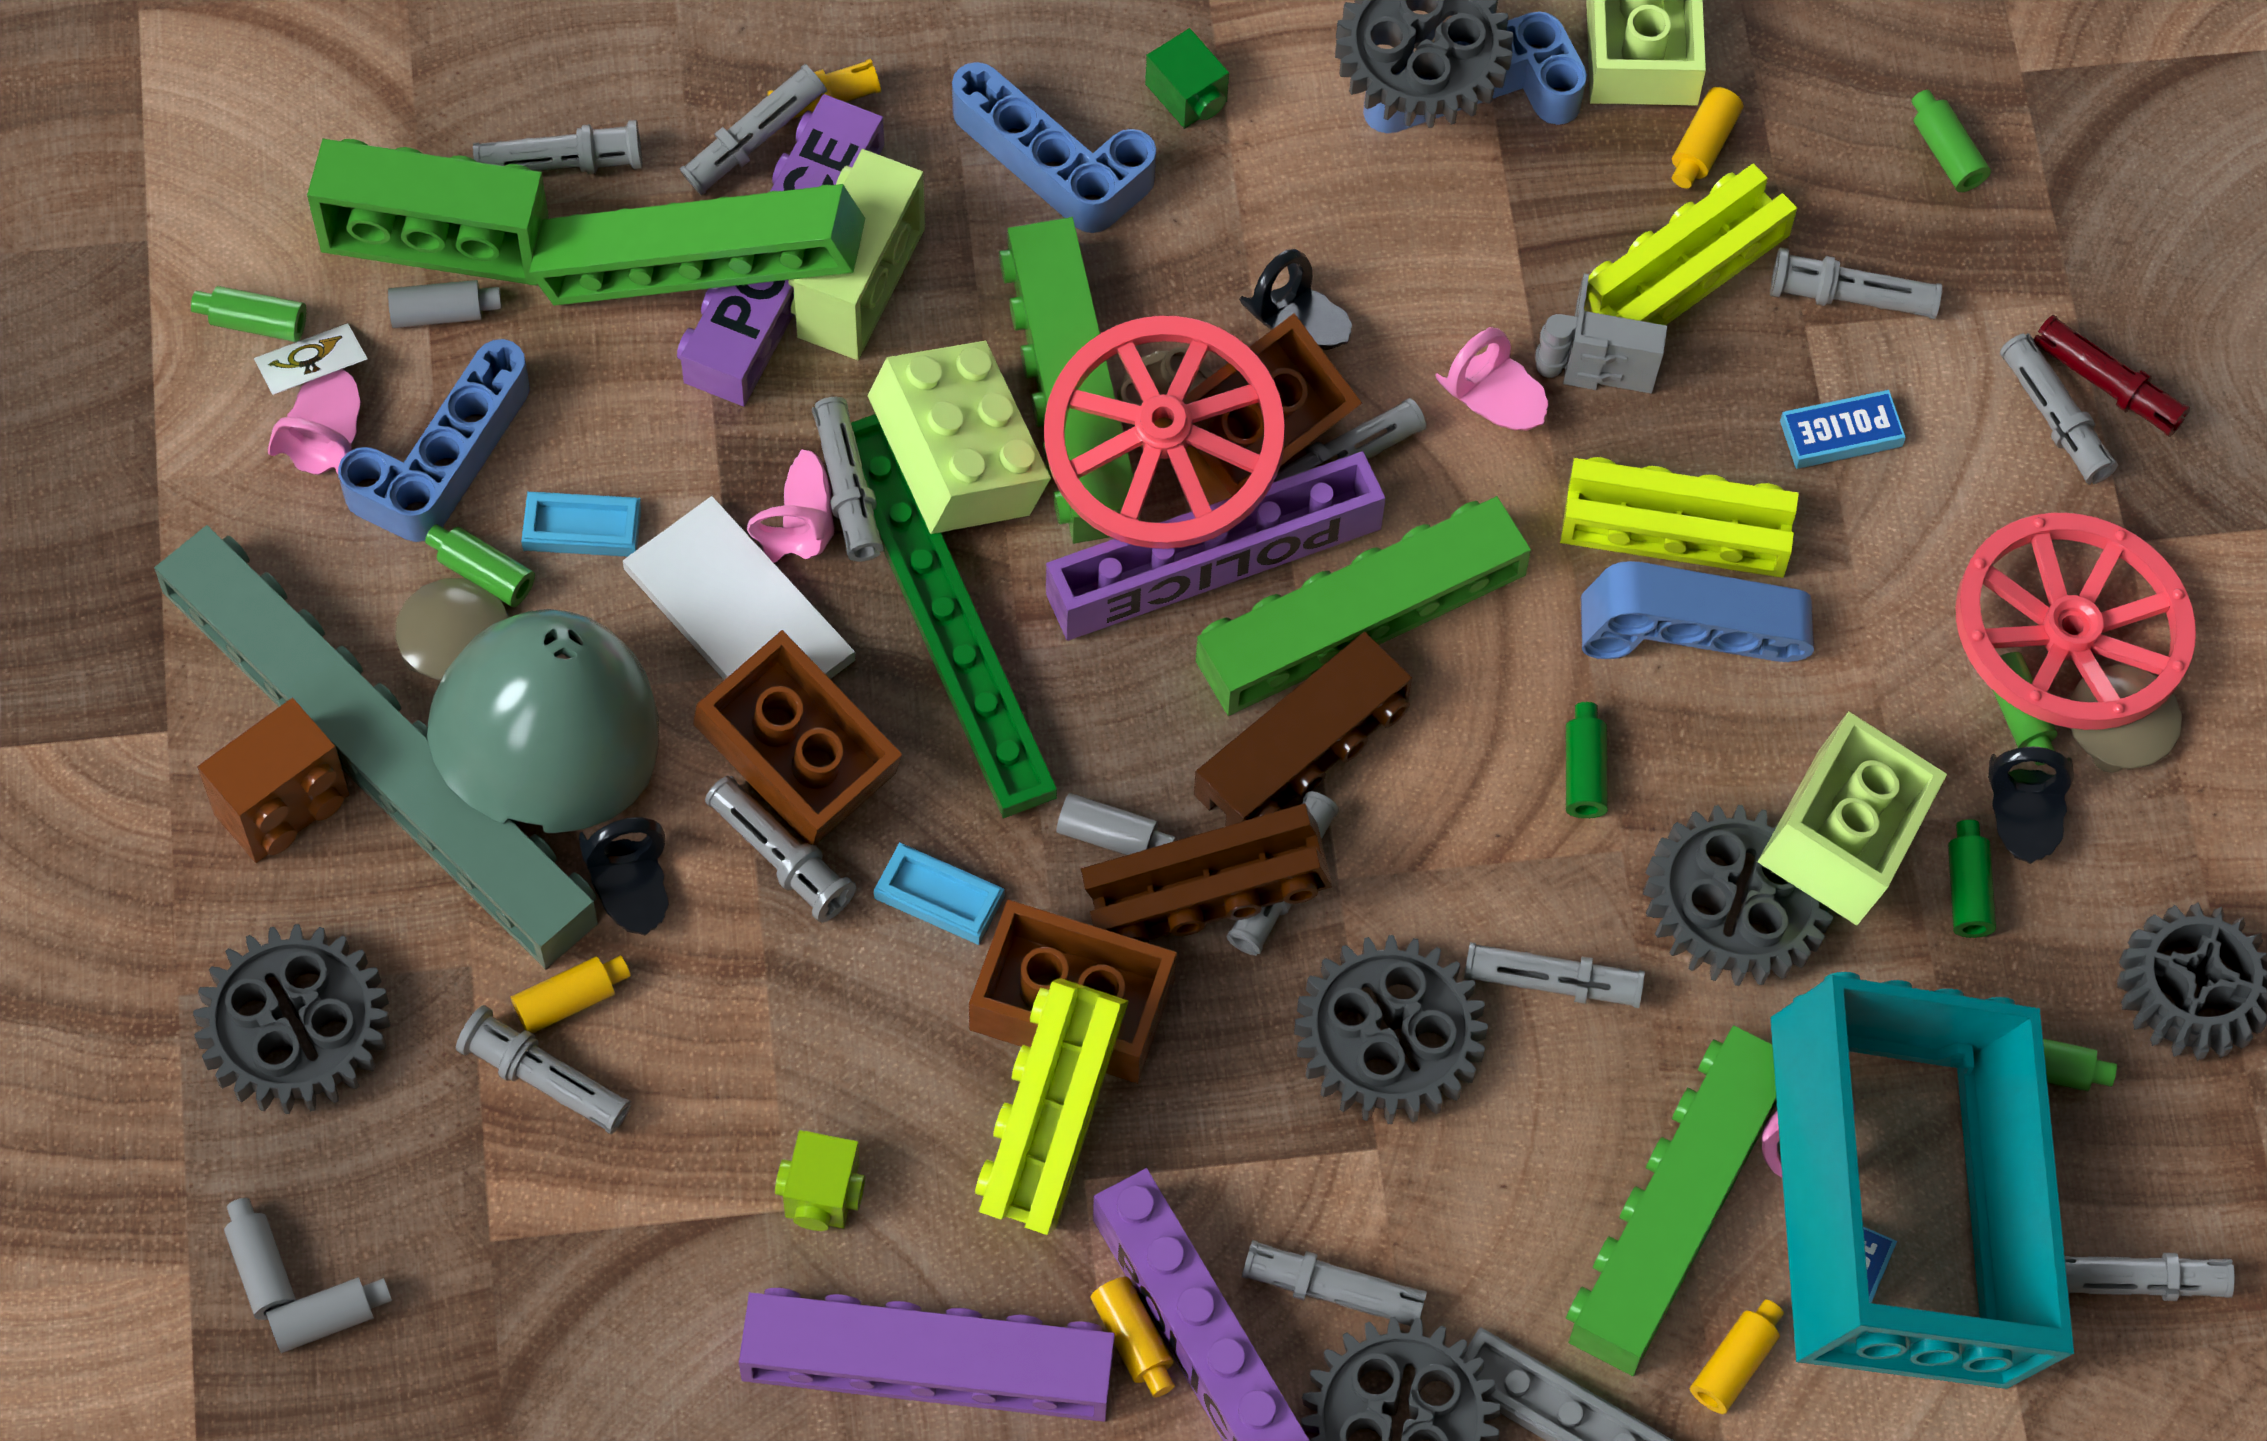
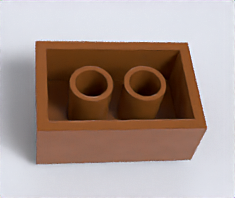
M1295 313L1249 347L1269 371L1280 395L1285 424L1284 450L1280 466L1362 404ZM1228 362L1187 394L1184 403L1196 402L1249 385V383ZM1259 402L1193 423V425L1254 453L1259 455L1261 453L1264 440V420ZM1163 417L1156 420L1154 424L1159 428H1167L1172 425L1173 421ZM1191 445L1186 448L1187 455L1210 505L1233 497L1252 474Z
M783 630L696 705L693 725L793 830L810 845L818 844L896 774L902 758L901 752Z
M1007 899L969 1001V1030L1022 1047V1045L1031 1047L1038 1024L1030 1022V1015L1036 996L1041 987L1049 990L1052 981L1062 978L1129 1001L1106 1074L1138 1084L1175 980L1177 952Z

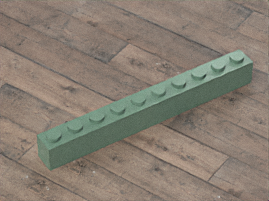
M206 525L156 565L154 569L163 594L278 707L293 697L335 745L342 770L545 970L598 925L594 901L597 897L589 884L575 872L567 876L555 864L557 857L549 845L536 834L528 838L515 825L518 822L517 820L508 818L504 824L494 821L469 806L450 789L433 762L427 740L428 727L419 720L411 724L399 712L401 705L396 697L383 684L378 683L373 687L361 675L363 669L349 650L344 646H339L335 650L323 638L325 632L311 613L305 609H301L297 613L285 601L287 595L273 576L267 572L259 576L248 565L250 559L236 540L229 535L222 540Z

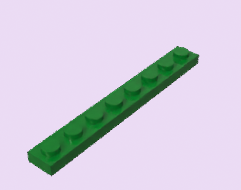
M876 414L851 422L867 487L872 489L875 494L877 505L873 511L884 547V554L1002 818L1004 819L1057 799V788L941 532L930 534Z

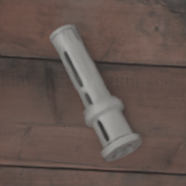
M629 120L627 126L604 129H593L590 124L582 125V128H577L576 134L473 143L474 160L486 164L499 166L519 164L528 167L532 171L580 167L581 172H587V174H596L598 168L631 165L634 170L642 169V151L637 120Z
M1780 247L1773 269L1770 296L1779 298L1782 293L1814 298L1816 305L1821 306L1832 304L1834 299L1935 319L1940 306L1942 284H1930L1885 274L1840 267V262L1835 260V257L1826 256L1821 261L1790 255L1789 249Z
M725 776L712 786L706 795L705 803L715 809L777 869L776 875L779 884L786 890L794 889L813 908L812 916L821 923L827 922L847 906L855 894L856 884L848 877L840 878L822 860V851L818 847L808 843L801 844L737 783L733 776Z
M486 1005L480 1006L471 1015L459 1035L456 1051L463 1055L473 1053L498 1068L499 1077L506 1081L522 1079L560 1104L567 1106L602 1127L609 1134H613L620 1127L631 1107L630 1100L622 1098L585 1076L582 1072L575 1070L538 1047L539 1042L534 1034L527 1030L519 1033L493 1017V1010Z

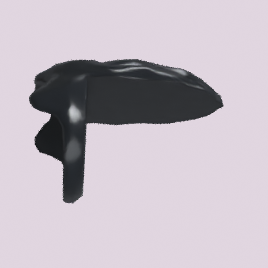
M1297 249L1285 250L1275 256L1259 277L1253 297L1246 298L1241 296L1239 298L1241 304L1256 319L1271 330L1295 313L1323 350H1330L1345 345L1351 336L1352 323L1346 311L1330 302L1325 295L1311 289L1313 278L1311 263L1306 255ZM1287 267L1289 272L1288 283L1281 288L1272 290L1273 283L1278 274Z
M2035 746L2012 749L1998 757L1992 754L1989 761L1988 778L1994 794L1992 807L1996 817L1999 837L2006 849L2013 854L2014 858L2029 864L2036 860H2042L2046 855H2051L2063 839V821L2067 812L2065 794L2068 792L2074 778L2072 758H2066L2061 753L2048 748ZM2033 761L2049 765L2055 769L2056 774L2050 775L2041 770L2015 769L2010 771V769L2022 762Z
M635 817L612 822L596 831L589 840L586 839L583 831L580 832L579 843L583 861L590 872L593 887L607 914L627 932L646 936L651 930H655L657 925L663 922L669 905L663 883L664 873L657 860L665 846V832L661 824L652 819ZM628 833H643L647 835L642 841H631L629 839L612 841Z

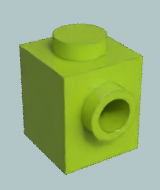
M799 1130L792 1161L781 1160L775 1185V1195L783 1196L786 1218H792L796 1225L813 1231H826L829 1226L844 1229L848 1210H859L865 1187V1175L857 1174L860 1164L858 1141Z

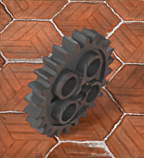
M1355 0L1354 3L1345 2L1343 18L1338 20L1336 39L1338 40H1336L1335 58L1341 59L1340 77H1351L1349 88L1351 95L1367 91L1364 105L1366 109H1370L1380 102L1384 104V119L1389 120L1398 110L1404 112L1405 126L1409 127L1416 115L1424 116L1428 128H1433L1436 114H1443L1451 125L1456 124L1457 110L1459 108L1470 116L1476 115L1478 100L1490 104L1493 101L1494 88H1503L1506 70H1510L1513 53L1510 51L1512 48L1513 32L1507 31L1509 16L1507 13H1496L1498 0ZM1420 10L1425 11L1428 14H1417L1413 11ZM1448 16H1452L1443 23ZM1462 41L1467 42L1471 45H1458L1454 42ZM1378 45H1390L1394 48L1383 49L1378 47ZM1405 67V69L1400 74L1395 75ZM1431 76L1435 78V80H1423L1419 77Z
M1716 805L1713 807L1708 822L1697 811L1692 812L1686 826L1676 822L1669 833L1668 839L1663 837L1660 839L1654 852L1656 856H1652L1645 872L1650 877L1643 889V895L1654 898L1646 910V916L1663 918L1655 932L1656 937L1673 935L1676 940L1669 953L1672 956L1681 954L1686 950L1691 953L1692 957L1688 968L1691 971L1697 969L1703 962L1710 964V977L1713 981L1719 978L1723 969L1730 970L1735 986H1740L1746 972H1751L1759 985H1764L1770 974V969L1778 977L1784 979L1787 977L1792 963L1800 968L1805 966L1811 954L1810 951L1817 952L1825 937L1822 933H1826L1833 919V916L1828 913L1829 907L1758 863L1762 852L1777 825L1774 828L1767 825V811L1763 809L1758 813L1755 821L1747 820L1743 805L1737 806L1732 818H1726L1721 807ZM1746 853H1751L1754 856V863L1742 894L1741 904L1743 905L1735 919L1732 937H1727L1723 933V929L1737 891L1735 884L1743 870ZM1708 856L1718 857L1724 860L1728 866L1717 865ZM1764 875L1777 877L1783 885L1770 882ZM1694 905H1703L1709 908L1714 915L1703 914ZM1750 923L1764 926L1770 934L1756 931Z
M300 924L294 925L290 938L281 940L275 927H270L268 943L262 946L251 935L246 936L249 952L242 956L228 948L225 952L231 967L225 970L220 967L211 966L209 969L212 980L217 987H199L198 990L202 1003L208 1007L193 1011L197 1025L204 1028L194 1035L199 1049H208L202 1055L207 1070L219 1068L215 1077L222 1089L235 1083L234 1093L237 1100L241 1103L249 1098L253 1092H256V1101L261 1111H265L274 1098L280 1099L285 1114H290L295 1099L299 1098L304 1099L310 1112L315 1111L316 1095L322 1092L332 1102H338L339 1097L336 1085L343 1082L349 1087L357 1089L359 1083L354 1070L358 1067L374 1071L376 1068L373 1057L368 1050H385L386 1048L384 1036L376 1030L390 1027L391 1022L388 1012L381 1010V1008L389 1004L386 990L384 988H376L382 982L377 968L365 969L368 961L362 949L348 956L350 948L347 938L343 935L328 946L327 936L322 927L315 931L311 940L304 939ZM309 973L320 976L318 981L311 987L302 989L292 986L294 981L301 975ZM269 977H275L278 980L295 1016L301 1020L309 1042L318 1053L316 1060H308L291 1024L283 1017L279 1003L266 983ZM255 1000L266 1003L263 1010L255 1015L243 1016L238 1013L242 1006L248 1002ZM339 1021L346 1024L344 1030L338 1035L324 1037L318 1034L320 1029L329 1022ZM281 1048L292 1051L290 1057L283 1063L275 1065L264 1062L268 1054L274 1050Z
M1394 935L1388 936L1385 950L1378 951L1369 937L1364 938L1362 954L1359 956L1347 945L1342 946L1340 954L1341 966L1327 958L1322 960L1321 973L1324 979L1309 976L1306 990L1311 996H1299L1297 1012L1305 1017L1295 1019L1294 1034L1304 1037L1303 1040L1298 1042L1297 1057L1313 1058L1307 1064V1079L1324 1075L1325 1079L1321 1085L1320 1095L1324 1098L1339 1090L1342 1093L1340 1110L1345 1112L1355 1101L1363 1104L1362 1118L1365 1121L1369 1120L1375 1108L1384 1110L1387 1124H1393L1396 1110L1403 1108L1410 1120L1416 1122L1418 1120L1420 1104L1423 1103L1435 1114L1440 1113L1442 1106L1441 1093L1457 1101L1460 1098L1462 1089L1458 1080L1472 1083L1475 1078L1476 1068L1470 1062H1482L1485 1047L1478 1043V1041L1486 1039L1488 1024L1475 1020L1483 1016L1485 1004L1484 1001L1479 1000L1467 1001L1473 995L1476 983L1474 980L1456 982L1461 965L1458 961L1449 964L1445 968L1440 967L1438 964L1441 949L1438 947L1432 950L1426 958L1418 955L1419 941L1415 938L1410 942L1406 951L1398 950ZM1397 984L1406 985L1416 995L1406 1000L1397 999L1387 989ZM1364 987H1369L1377 998L1376 1004L1366 992L1362 991ZM1346 1010L1355 1011L1365 1021L1359 1025L1349 1026L1341 1023L1336 1018V1015ZM1383 1016V1020L1388 1028L1381 1031L1380 1027ZM1401 1028L1400 1039L1397 1038L1393 1030ZM1427 1032L1435 1033L1441 1036L1446 1044L1438 1048H1428L1422 1045L1417 1040V1037ZM1405 1053L1409 1060L1416 1067L1420 1068L1419 1071L1413 1072L1410 1070L1405 1062ZM1373 1059H1384L1395 1070L1389 1074L1379 1075L1371 1072L1365 1064Z
M1390 1317L1388 1332L1383 1335H1379L1373 1324L1367 1322L1365 1323L1366 1340L1361 1343L1346 1332L1343 1334V1343L1346 1350L1343 1356L1329 1349L1324 1351V1359L1331 1369L1330 1372L1311 1370L1310 1372L1311 1381L1321 1389V1392L1303 1393L1302 1396L1303 1405L1317 1411V1414L1308 1415L1301 1419L1303 1431L1319 1433L1318 1436L1310 1441H1349L1350 1436L1361 1429L1375 1431L1382 1441H1392L1391 1416L1396 1415L1398 1411L1403 1372L1406 1366H1413L1416 1371L1409 1395L1411 1419H1407L1404 1423L1401 1441H1499V1430L1484 1423V1421L1493 1420L1500 1416V1404L1483 1401V1399L1495 1392V1382L1488 1379L1479 1381L1475 1379L1484 1369V1360L1480 1357L1465 1363L1463 1358L1467 1351V1341L1462 1339L1448 1348L1445 1346L1446 1327L1442 1325L1433 1333L1431 1338L1423 1336L1422 1320L1419 1318L1415 1319L1409 1333H1401L1396 1317ZM1372 1370H1381L1392 1377L1393 1383L1382 1394H1370L1360 1387L1361 1378ZM1441 1381L1450 1386L1454 1394L1446 1404L1432 1406L1421 1399L1419 1395L1421 1389L1430 1382Z

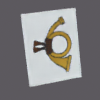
M347 323L258 356L254 360L272 395L367 360V357Z

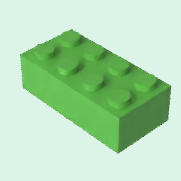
M322 138L307 193L322 253L537 286L529 270L543 219H549L542 172L532 171L528 167L519 164L499 166L480 163L472 158L460 155L447 158L423 154L409 147L389 149L369 146L356 139L337 141Z

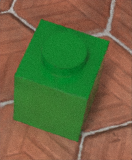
M1190 28L1146 55L1145 85L1184 129L1199 119L1208 120L1224 107L1228 98L1229 72Z

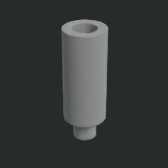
M478 280L388 288L392 328L482 320V311L502 309L500 288L479 289Z
M1069 793L1065 799L1056 832L1124 855L1174 842L1176 839L1175 836L1157 831L1158 821L1072 793Z
M240 1198L227 1205L231 1222L224 1228V1232L255 1319L267 1320V1311L296 1301L267 1216L263 1213H254L249 1198Z
M359 1277L269 1310L266 1312L280 1353H284L374 1319L371 1309L391 1302L392 1299L384 1278L362 1286Z

